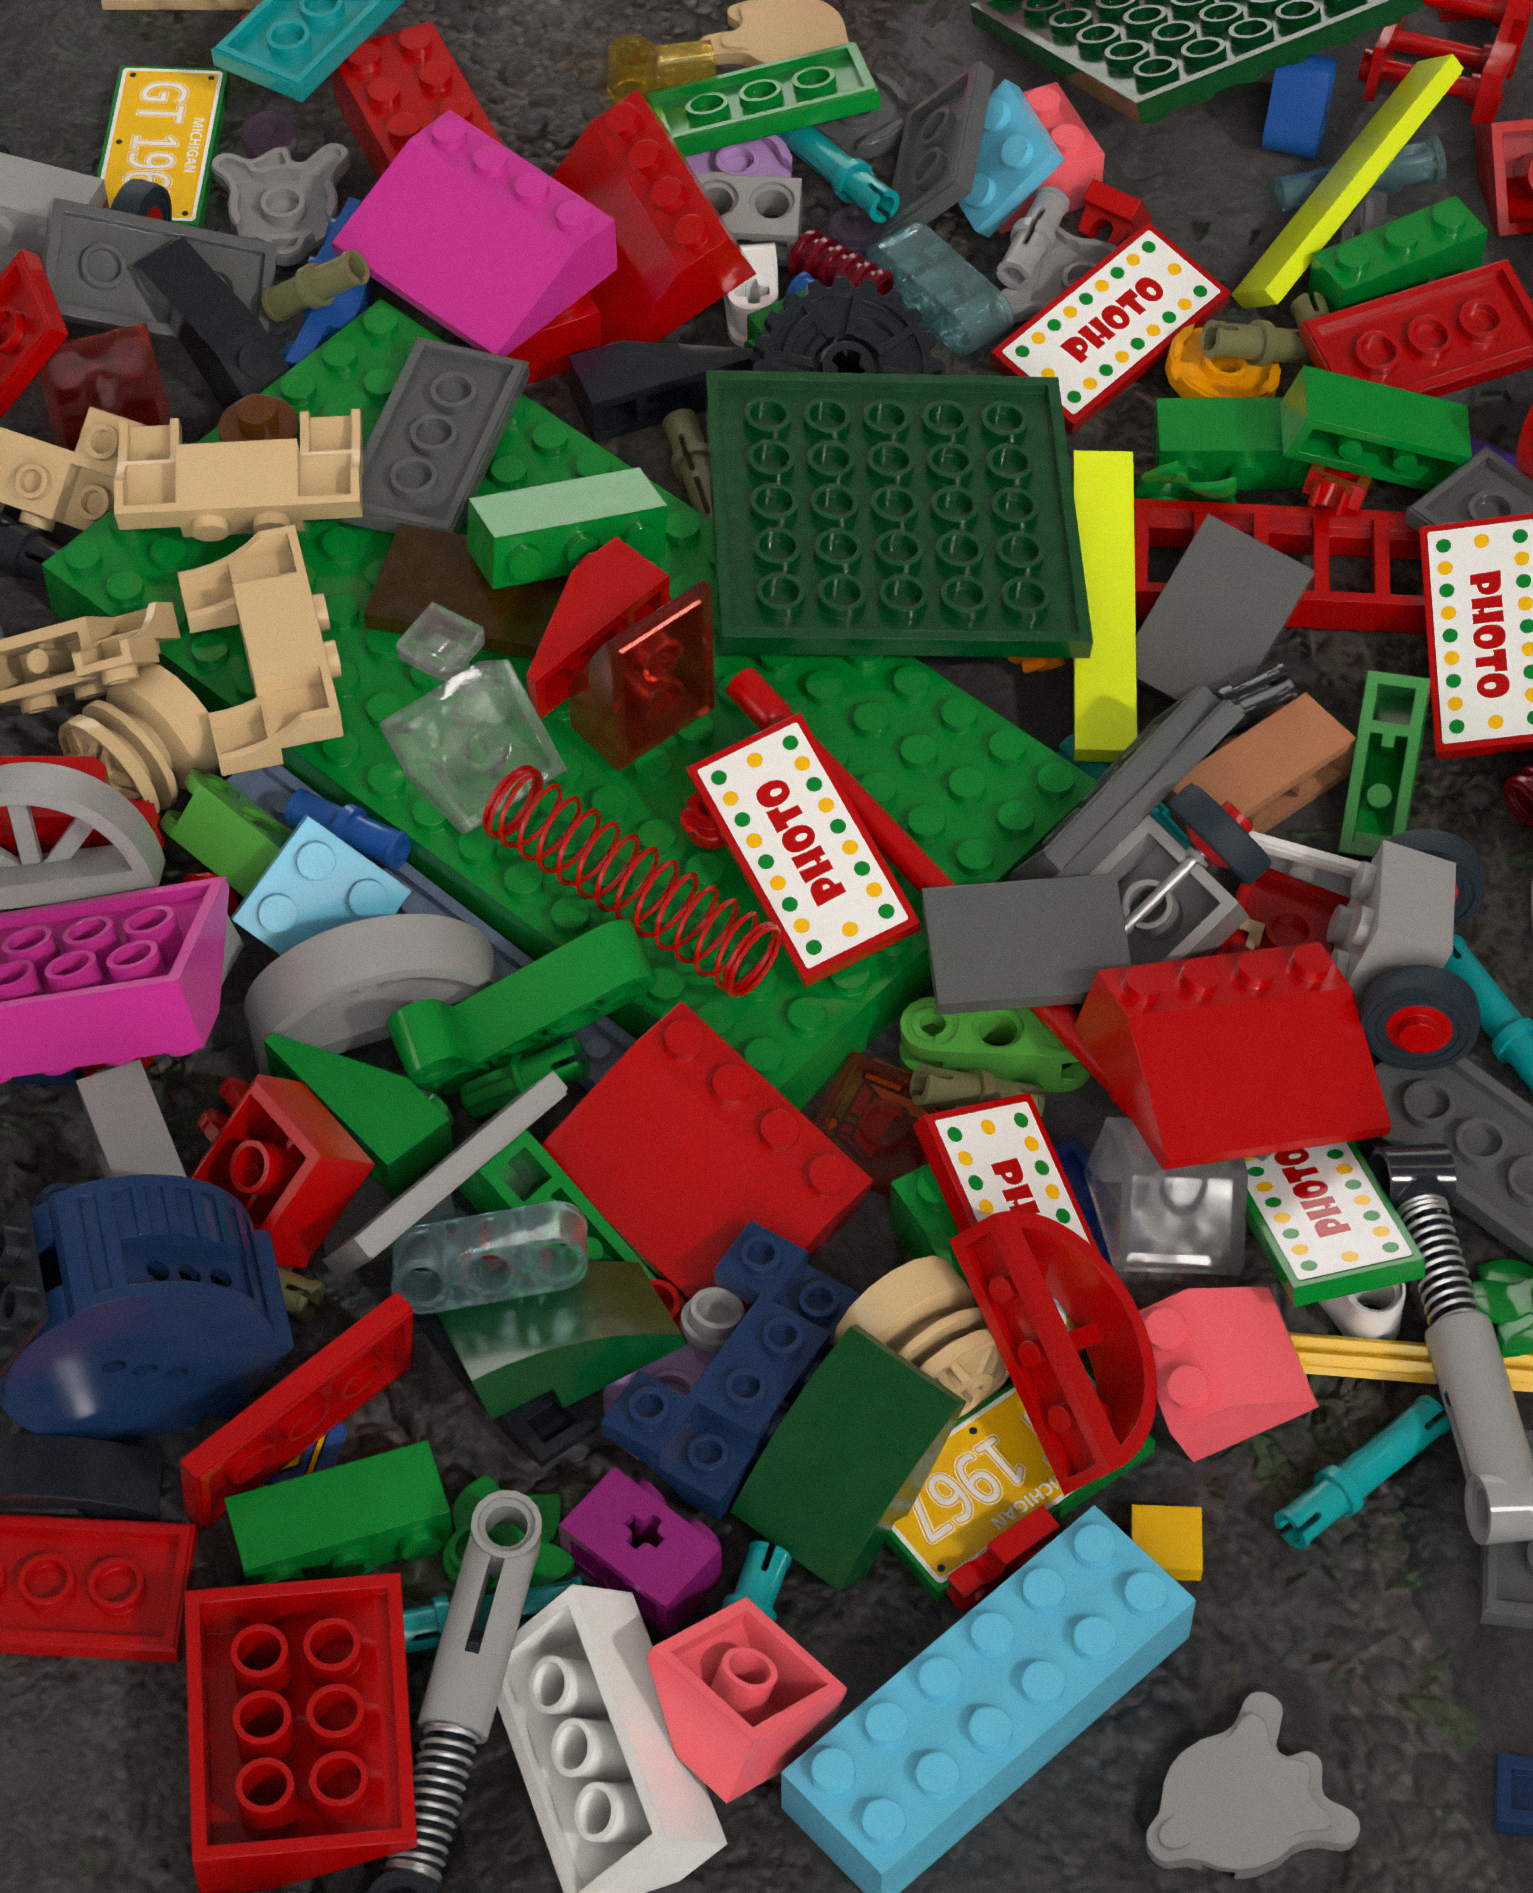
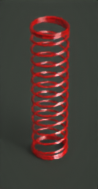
M531 765L517 767L510 771L492 791L482 816L483 831L487 836H490L492 839H499L505 848H518L519 855L525 861H537L538 868L543 873H557V879L563 886H576L577 894L582 899H596L597 907L602 912L615 911L617 920L625 919L620 914L619 909L628 905L640 894L635 908L634 919L631 920L635 924L637 934L641 938L654 937L655 944L661 951L674 950L675 958L681 964L694 963L695 971L700 977L714 976L715 985L732 998L744 996L752 991L770 970L781 945V930L777 925H774L772 922L758 924L759 919L756 911L745 913L733 925L739 907L736 898L725 900L715 909L719 894L716 885L705 887L695 896L699 883V877L696 872L685 874L676 882L679 873V863L676 859L665 861L657 868L659 850L656 846L646 848L638 854L640 838L637 834L627 835L619 841L620 825L617 821L608 822L599 828L601 813L598 808L587 810L580 815L582 801L579 796L568 797L561 802L563 793L561 785L559 783L550 784L543 789V775L536 768H533ZM522 777L505 800L499 816L498 830L493 831L492 822L501 799L508 789ZM532 778L531 787L524 804L515 817L503 827L504 818L510 803L524 783ZM556 789L558 791L557 798L546 820L533 834L522 841L524 829L535 806L546 793ZM575 801L577 804L576 811L566 831L554 845L542 853L547 832L556 816L566 805ZM595 814L596 821L588 839L580 850L561 866L564 851L574 831L585 818ZM614 826L615 835L607 852L598 864L581 878L582 868L594 843L603 832ZM519 829L517 843H509L505 838ZM540 835L536 856L528 855L522 846L530 843ZM633 839L635 841L634 849L626 865L616 878L600 891L605 872L613 857L625 843ZM559 848L556 868H547L542 863V858L549 856ZM653 852L654 860L644 880L629 897L620 903L622 892L634 868L643 857ZM580 858L576 869L575 881H567L562 876L561 871L570 867ZM673 865V874L662 895L647 911L640 915L646 894L653 882L664 869ZM600 870L594 894L585 893L581 889L580 884L590 879ZM693 878V886L684 904L672 919L660 928L662 917L673 895L685 881ZM620 882L616 891L614 906H605L601 902L600 896L609 892ZM713 891V898L708 910L695 928L680 941L682 930L693 908L705 894ZM732 904V913L720 935L708 948L700 953L701 946L712 923L724 908ZM660 906L655 920L654 932H644L640 928L639 922L646 919ZM681 917L676 929L674 944L664 945L659 939V934L668 930ZM752 917L753 922L749 932L740 940L729 959L720 966L726 947L734 933L743 922ZM701 930L695 946L694 957L684 958L679 953V947L685 945ZM771 931L768 947L761 959L749 973L733 983L736 971L748 950L763 934ZM723 940L716 956L714 970L711 972L703 971L699 967V960L711 953ZM723 972L722 982L719 980V973Z

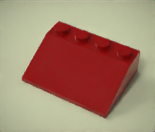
M638 89L591 121L552 175L553 179L615 219L618 269L589 291L600 310L602 346L621 340L658 342L756 274L667 127Z
M1321 942L1097 970L1074 1027L1162 1170L1388 1135L1392 1125L1351 986Z
M683 1001L669 1011L626 1051L541 1144L633 1252L662 1280L673 1285L686 1303L702 1289L709 1287L722 1288L714 1283V1268L750 1220L807 1250L809 1259L860 1211L874 1181ZM740 1299L747 1313L751 1306Z
M401 1573L184 1591L192 1863L199 1893H242L274 1890L418 1847Z

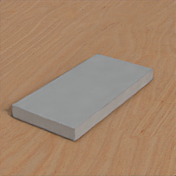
M552 1071L521 1092L322 1259L323 1262L337 1278L339 1276L343 1278L372 1260L567 1095L565 1092L568 1089L567 1086Z

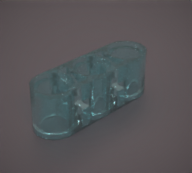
M915 220L867 249V261H874L880 269H888L893 273V289L903 295L901 304L907 310L917 307L923 315L921 322L959 356L966 357L1013 329L1015 323L1014 314L1002 292L922 221Z
M550 1201L409 1228L396 1239L393 1246L391 1294L398 1291L413 1307V1313L431 1314L564 1290L575 1286L584 1278L588 1270L587 1220L583 1212L575 1205L564 1201ZM552 1243H562L567 1246L553 1248L547 1245ZM485 1255H494L500 1258L486 1260L480 1257ZM415 1268H428V1269H431V1271H428V1272H420V1271H417V1270H414V1269H415Z

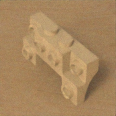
M89 407L75 452L0 427V512H3L4 506L7 504L22 509L18 520L20 522L53 532L57 521L85 531L114 508V478L118 461L119 421H128L129 427L146 425Z
M360 408L351 409L350 416L310 418L309 411L300 412V450L297 438L182 444V427L179 418H170V425L129 427L128 421H119L118 461L114 478V516L119 530L180 527L183 537H194L201 541L213 542L223 540L228 535L256 534L258 531L294 524L296 531H305L304 520L363 517L362 473H364Z
M295 524L258 531L246 544L230 555L205 566L177 572L190 634L239 624L256 698L225 710L208 713L221 776L284 764L282 748L344 736L341 713L332 678L342 677L335 640L323 642L321 631L331 629L326 601L323 593L314 595L311 593Z
M173 602L149 603L145 609L116 617L84 616L0 639V706H20L22 715L35 714L57 708L56 697L74 692L76 700L92 699L107 695L108 688L111 685L139 679V667L160 662L158 656L161 654L159 644L181 638Z

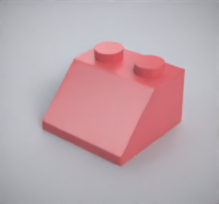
M1057 82L1025 91L1023 94L1065 160L997 229L1000 234L1011 231L1015 223L1020 218L1026 216L1035 199L1037 190L1041 187L1051 186L1064 192L1070 201L1068 212L1085 207L1086 203L1082 198L1092 179L1103 182L1105 153Z
M1269 1287L1188 1288L1139 1310L1155 1359L1159 1406L1170 1434L1193 1463L1319 1407L1276 1299Z
M747 1597L651 1647L647 1656L676 1757L726 1804L782 1772L828 1733L848 1689Z

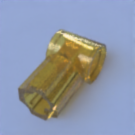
M624 35L614 39L608 46L607 97L614 105L637 89L645 98V94L650 91L716 75L714 50L711 40L654 45L653 42L645 37Z

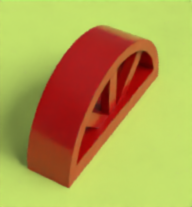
M1003 1211L994 1213L949 1239L1064 1496L1123 1467L1139 1452L1151 1430L1157 1403V1374L1153 1350L1145 1324L1134 1300L1113 1268L1098 1251L1074 1231L1048 1217L1031 1212ZM1052 1295L1065 1309L1077 1329L1067 1330ZM1084 1349L1087 1350L1091 1361L1097 1394L1078 1354L1079 1351Z

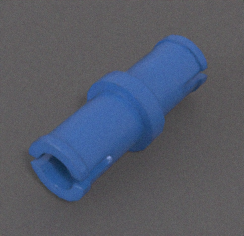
M299 788L292 794L284 812L286 825L296 828L307 814L363 856L385 864L390 869L398 870L402 867L411 849L409 839L406 836L407 832L397 830L367 817L366 810L355 804H346L343 807L313 795L308 790Z

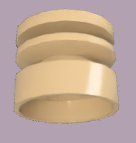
M151 664L138 668L139 679L110 686L106 697L107 702L95 700L83 708L82 715L79 714L71 717L59 727L58 739L64 756H95L106 766L112 788L126 798H134L136 801L142 798L144 801L149 800L150 803H155L156 812L159 813V810L170 808L176 803L179 792L178 788L188 789L184 784V780L190 769L198 768L212 773L219 767L209 721V712L197 696L178 677L161 665Z
M934 1255L914 1259L890 1271L871 1285L849 1307L837 1325L833 1340L835 1346L850 1326L859 1325L967 1401L958 1420L994 1396L1010 1376L980 1308L975 1307L976 1300L971 1289L946 1259Z

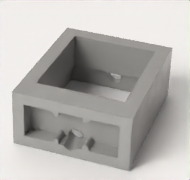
M140 1059L120 1066H107L91 1076L76 1080L93 1148L104 1178L138 1174H164L187 1177Z

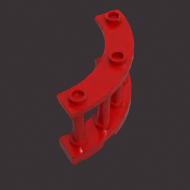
M1423 0L1424 6L1493 21V27L1500 28L1495 43L1485 42L1484 47L1404 30L1409 15L1407 14L1403 16L1399 23L1384 27L1374 46V50L1365 49L1358 74V81L1366 82L1363 100L1374 102L1384 81L1400 84L1413 68L1414 64L1393 60L1396 51L1426 58L1453 54L1462 66L1478 70L1477 73L1473 72L1471 77L1460 75L1445 95L1465 99V105L1474 107L1470 125L1495 123L1505 97V93H1501L1505 79H1512L1533 13V0Z

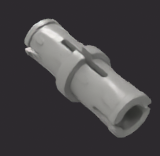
M1045 186L1037 190L1035 199L1026 216L1020 218L1015 223L1010 234L1012 243L1003 260L997 266V277L1005 286L1016 290L1027 288L1031 283V278L1041 258L1048 256L1056 243L1055 232L1063 216L1068 212V205L1070 203L1067 195L1060 189Z

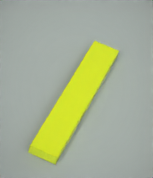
M1453 54L1417 61L1231 294L1243 309L1280 303L1311 264L1313 254L1323 249L1461 75V71L1464 68Z
M1074 450L1072 462L1073 493L1093 637L1090 658H1073L1074 761L1114 762L1137 737L1133 452Z

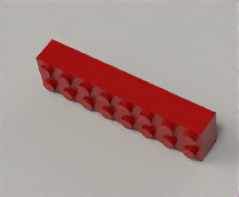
M432 21L364 41L332 72L335 102L378 180L408 140L448 110H451L503 145ZM586 293L506 356L529 362L530 377L526 385L569 371V355L602 346L600 310L590 293Z

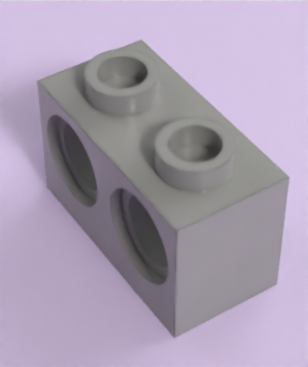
M724 172L696 174L718 212L723 213L721 217L737 243L743 245L774 242L777 266H788L790 251L794 243L801 236L802 178H787L778 174H769L763 177L736 176ZM769 215L780 216L778 218H766Z

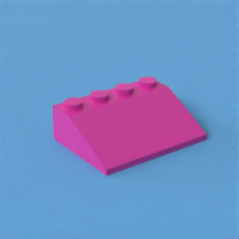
M448 110L408 140L332 241L333 251L339 255L347 250L355 249L359 251L369 265L370 276L467 344L478 351L505 357L618 269L614 218L451 110Z
M226 876L0 913V1084L18 1076L38 1073L56 1076L76 1067L102 1063L107 1066H120L136 1058L161 1054L179 1057L190 1054L199 1048H204L220 1010L229 885Z

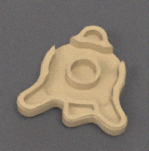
M747 0L728 8V25L735 30L708 34L700 39L699 57L707 65H740L748 68L850 42L848 41L845 22L841 15L831 5L822 0Z

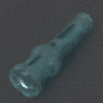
M1435 133L1423 135L1420 142L1404 145L1369 191L1380 189L1383 193L1393 194L1400 192L1403 185L1428 179L1432 183L1444 182L1447 166L1444 149L1439 137ZM1335 164L1297 174L1275 177L1274 192L1280 210L1287 212L1291 209L1302 207Z

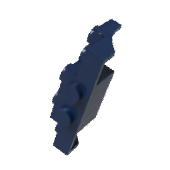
M751 1220L714 1268V1283L748 1303L751 1308L689 1393L685 1396L639 1370L601 1421V1435L617 1443L648 1465L671 1486L684 1502L717 1521L722 1519L737 1498L785 1415L818 1367L833 1349L837 1325L849 1307L862 1295L808 1266L807 1250Z

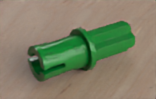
M572 1036L562 1043L527 1057L520 1053L514 1054L511 1057L510 1064L463 1082L460 1086L462 1104L471 1117L480 1118L502 1109L517 1095L552 1071L558 1075L564 1084L578 1078H585L590 1074L587 1058L561 1066L562 1060L582 1053L584 1049L579 1040Z

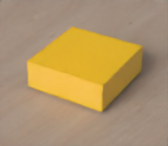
M1132 1504L1130 1515L1131 1539L1174 1580L1201 1581L1203 1572L1202 1507Z

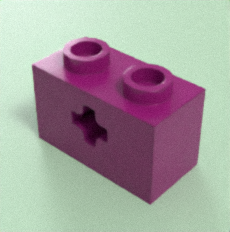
M615 1467L559 1524L561 1548L574 1558V1567L604 1589L632 1592L642 1619L667 1638L722 1580V1552L716 1535L701 1521L694 1518H689L686 1521L668 1508L664 1497L652 1484L641 1478H636L633 1481Z

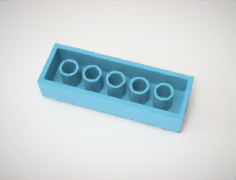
M1093 1505L781 1772V1808L864 1893H900L1185 1642L1190 1636L1196 1599L1101 1510Z

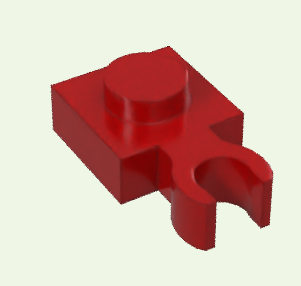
M1313 464L1308 472L1302 492L1310 495L1308 505L1312 507L1317 505L1321 508H1334L1337 510L1336 515L1344 516L1348 508L1359 512L1368 493L1372 478Z
M1043 1505L990 1541L987 1544L985 1553L952 1572L947 1577L951 1586L945 1590L946 1594L962 1613L971 1609L1054 1540L1059 1534V1523Z

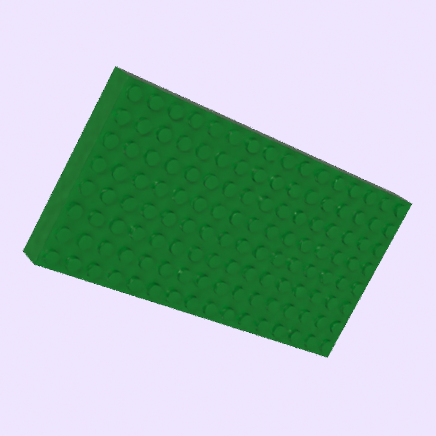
M380 299L260 394L285 400L295 409L299 423L300 412L309 411L310 418L350 416L351 409L360 408L364 451L417 337L446 342ZM522 394L476 497L632 469V467ZM219 426L197 443L220 442ZM650 479L649 481L667 504L665 557L650 559L649 561L669 575L671 615L604 668L603 673H598L540 721H537L529 713L526 675L533 660L365 628L364 611L394 534L339 522L338 519L304 520L305 531H297L312 595L323 593L326 601L331 629L321 631L323 642L335 640L342 677L332 678L341 713L344 736L282 748L284 764H281V766L324 799L343 807L346 804H355L366 810L367 817L397 830L407 832L406 836L409 839L411 850L406 862L534 961L590 930L617 919L615 911L602 912L596 905V899H582L577 894L576 886H563L557 879V873H543L538 868L537 861H525L519 855L518 848H505L499 839H492L483 831L482 816L492 791L510 771L522 765H531L542 773L543 789L550 784L559 783L563 790L561 802L568 797L579 796L582 801L580 815L587 810L598 808L601 813L599 828L608 822L617 821L620 825L619 841L627 835L637 834L640 838L638 854L646 848L656 846L659 850L657 868L665 861L676 859L679 863V873L676 882L685 874L696 872L699 877V883L695 896L705 887L716 885L719 894L715 909L725 900L736 898L739 907L733 925L745 913L756 911L758 914V924L768 922L727 847L724 846L718 849L699 847L689 839L687 832L684 831L680 824V812L682 809L687 808V799L696 793L687 777L686 767L761 731L726 694V688L730 681L746 668H754L789 704L794 715L801 712L817 740L957 886L1006 882L1007 876L1024 863L1042 845L1044 839L1053 829L1082 804L1083 798L1099 782L913 656L720 653L712 521ZM113 508L41 564L51 609L65 621L84 616L116 617L145 609L149 603L173 602L181 638L159 644L161 654L158 655L160 662L154 664L161 665L178 677L197 696L209 713L238 706L256 698L239 624L190 634L177 573L205 566L222 559L246 544L255 534L228 535L223 540L208 542L194 537H183L180 527L119 530ZM468 514L459 534L467 535ZM522 777L508 789L501 799L492 822L493 831L498 830L499 816L505 800ZM532 778L524 783L510 803L504 818L503 827L515 817L524 804L531 787ZM556 789L546 793L535 806L524 829L522 841L533 834L546 820L557 798L558 791ZM575 801L566 805L556 816L547 832L542 853L554 845L566 831L576 811L577 804ZM595 814L585 818L574 831L564 851L561 866L570 860L588 839L596 821ZM614 826L603 832L594 843L582 868L581 878L590 872L607 852L615 835ZM519 829L505 839L509 843H517ZM540 835L530 843L522 846L528 855L536 856ZM633 839L625 843L613 857L605 872L600 891L610 884L626 865L634 849L635 841ZM559 848L549 856L542 858V863L547 868H556ZM653 852L643 857L634 868L626 882L620 903L629 897L644 880L654 860ZM882 854L917 915L921 931L806 988L803 986L781 945L775 961L762 981L744 996L732 998L715 985L714 976L700 977L695 971L694 963L681 964L675 958L674 950L661 951L656 946L654 937L641 938L638 935L657 978V983L650 991L607 1014L606 1017L638 1040L677 1004L683 1001L790 1103L801 1111L893 1023L910 1003L918 999L932 985L921 894ZM580 858L570 867L561 871L562 876L567 881H575L576 869ZM673 865L664 869L653 882L646 894L640 915L647 911L662 895L673 874ZM600 870L590 879L580 884L581 889L585 893L594 894ZM693 878L685 881L673 895L662 917L660 928L670 921L684 904L693 886ZM620 882L609 892L600 896V900L605 906H614L616 891ZM713 891L705 894L693 908L682 930L680 941L695 928L708 910L713 898ZM640 894L628 905L619 909L620 914L625 919H634L635 908ZM732 904L724 908L712 923L705 936L700 953L708 948L720 935L732 913ZM660 906L646 919L639 922L640 928L644 932H654L655 920ZM681 917L668 930L659 934V939L664 945L674 944L676 929ZM752 917L743 922L734 933L726 947L720 966L729 959L740 940L749 932L753 922ZM701 930L685 945L679 947V953L684 958L694 957L695 946ZM771 931L763 934L748 950L736 971L733 983L749 973L761 959L768 947ZM723 940L711 953L699 960V967L703 971L711 972L714 970L716 956ZM723 972L719 973V980H720L721 982H722Z

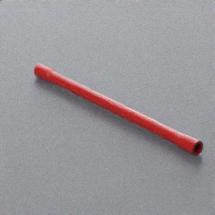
M752 667L738 673L726 688V694L761 731L794 715L789 704ZM817 740L879 851L920 894L922 888L957 886ZM1070 1004L1030 1007L1029 1010L1107 1091L1110 1100L1133 1123L1074 1027L1079 1013Z

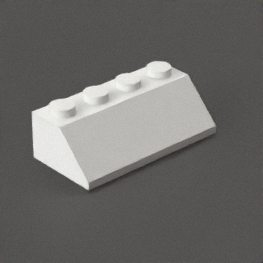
M572 1584L517 1630L497 1706L563 1893H647L681 1881L728 1843L705 1783L675 1755L647 1660L649 1651L653 1646L633 1593Z

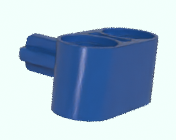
M1312 53L1302 63L1282 65L1276 68L1263 131L1262 149L1312 160L1317 159L1323 140L1337 71V57Z

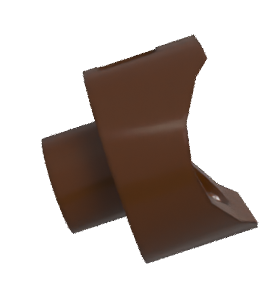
M264 394L247 395L227 407L220 417L218 427L220 442L297 438L300 450L299 419L295 409L285 400Z

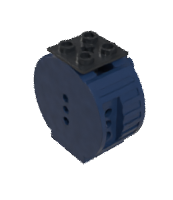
M164 1174L110 1177L76 1186L69 1183H58L43 1188L41 1191L42 1196L38 1195L36 1197L37 1206L31 1210L29 1200L21 1198L2 1224H0V1404L10 1418L34 1433L84 1437L119 1443L183 1430L199 1424L205 1417L230 1419L294 1347L270 1231L254 1229L252 1219L245 1206L235 1196L216 1185L189 1177Z

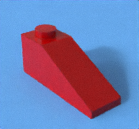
M616 536L599 550L587 553L578 562L576 568L571 571L526 677L529 713L537 721H540L671 615L669 575Z

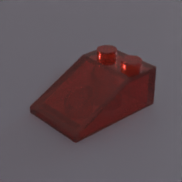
M146 323L64 342L38 372L55 442L59 447L75 452L89 407L118 415L146 426L170 425L171 415Z
M705 580L604 643L568 686L571 727L617 772L715 708L712 587Z

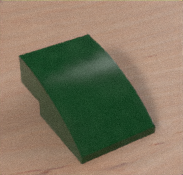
M576 1262L538 1268L475 1287L433 1306L491 1420L552 1389L562 1407L565 1408L687 1345L679 1328L639 1262Z
M852 1325L826 1356L785 1415L749 1475L730 1512L772 1543L782 1547L791 1557L840 1592L866 1578L894 1522L909 1514L967 1401L859 1325Z

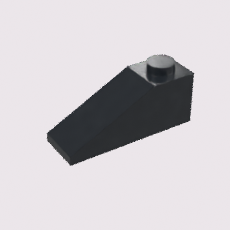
M183 236L133 265V268L224 411L227 407L247 395L260 394L290 370L262 323Z
M621 340L568 356L571 397L593 442H601L662 424L664 418L677 409H690L695 414L706 411L704 389L706 370L752 371V365L749 362L753 350L752 348Z

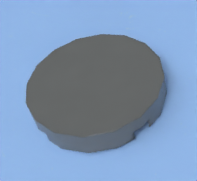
M870 71L879 91L880 109L812 125L852 158L870 159L888 153L901 143L907 112L910 111L909 97L900 84L884 74Z

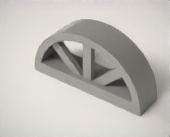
M19 762L0 765V807L7 806L19 852V856H15L0 847V910L63 903L159 886L166 862L161 845L144 816L121 793L96 777L61 765L40 762ZM30 806L48 808L75 817L49 853L41 852ZM94 828L114 844L79 849Z
M396 914L364 919L330 929L299 943L272 961L257 976L245 998L244 1016L259 1073L271 1076L264 1039L273 1033L340 1054L391 1037L386 1021L394 1012L404 1006L426 999H437L454 1006L502 979L492 944L476 927L458 919L433 914Z

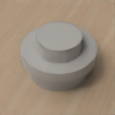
M719 1287L705 1288L698 1291L684 1305L680 1317V1328L685 1338L694 1346L707 1351L719 1352L746 1315V1311L740 1298L730 1291Z

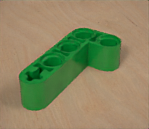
M615 920L590 930L454 1006L437 999L420 1000L404 1006L387 1019L386 1026L407 1077L417 1087L443 1096L460 1093V1086L463 1082L510 1064L512 1055L520 1053L527 1057L537 1053L639 998L656 985L657 978L631 920Z

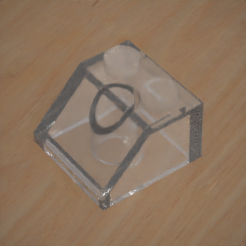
M509 660L479 661L378 723L408 779L461 834H467L482 824L484 808L492 791L510 771L522 765H531L542 773L544 785L567 770ZM520 777L505 793L495 811L494 816L501 812L505 800L507 799L513 787L519 782V780L522 777ZM532 778L526 781L518 790L509 807L528 795Z
M1107 1117L1086 1165L1084 1174L1114 1271L1240 1275L1244 1267L1248 1169L1244 1158L1162 1170L1131 1118Z

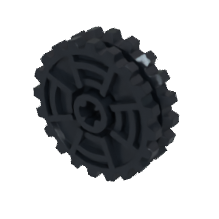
M836 276L833 287L827 288L819 280L809 282L806 286V295L803 297L798 296L794 292L786 295L781 303L783 308L778 312L771 311L766 317L763 324L764 329L757 336L749 362L752 365V371L840 373L842 369H845L851 373L940 375L943 369L942 359L931 356L930 352L936 346L937 339L933 331L922 332L919 324L923 319V315L917 307L906 311L900 306L903 295L894 289L886 295H882L877 292L876 281L865 279L860 287L850 285L847 276Z

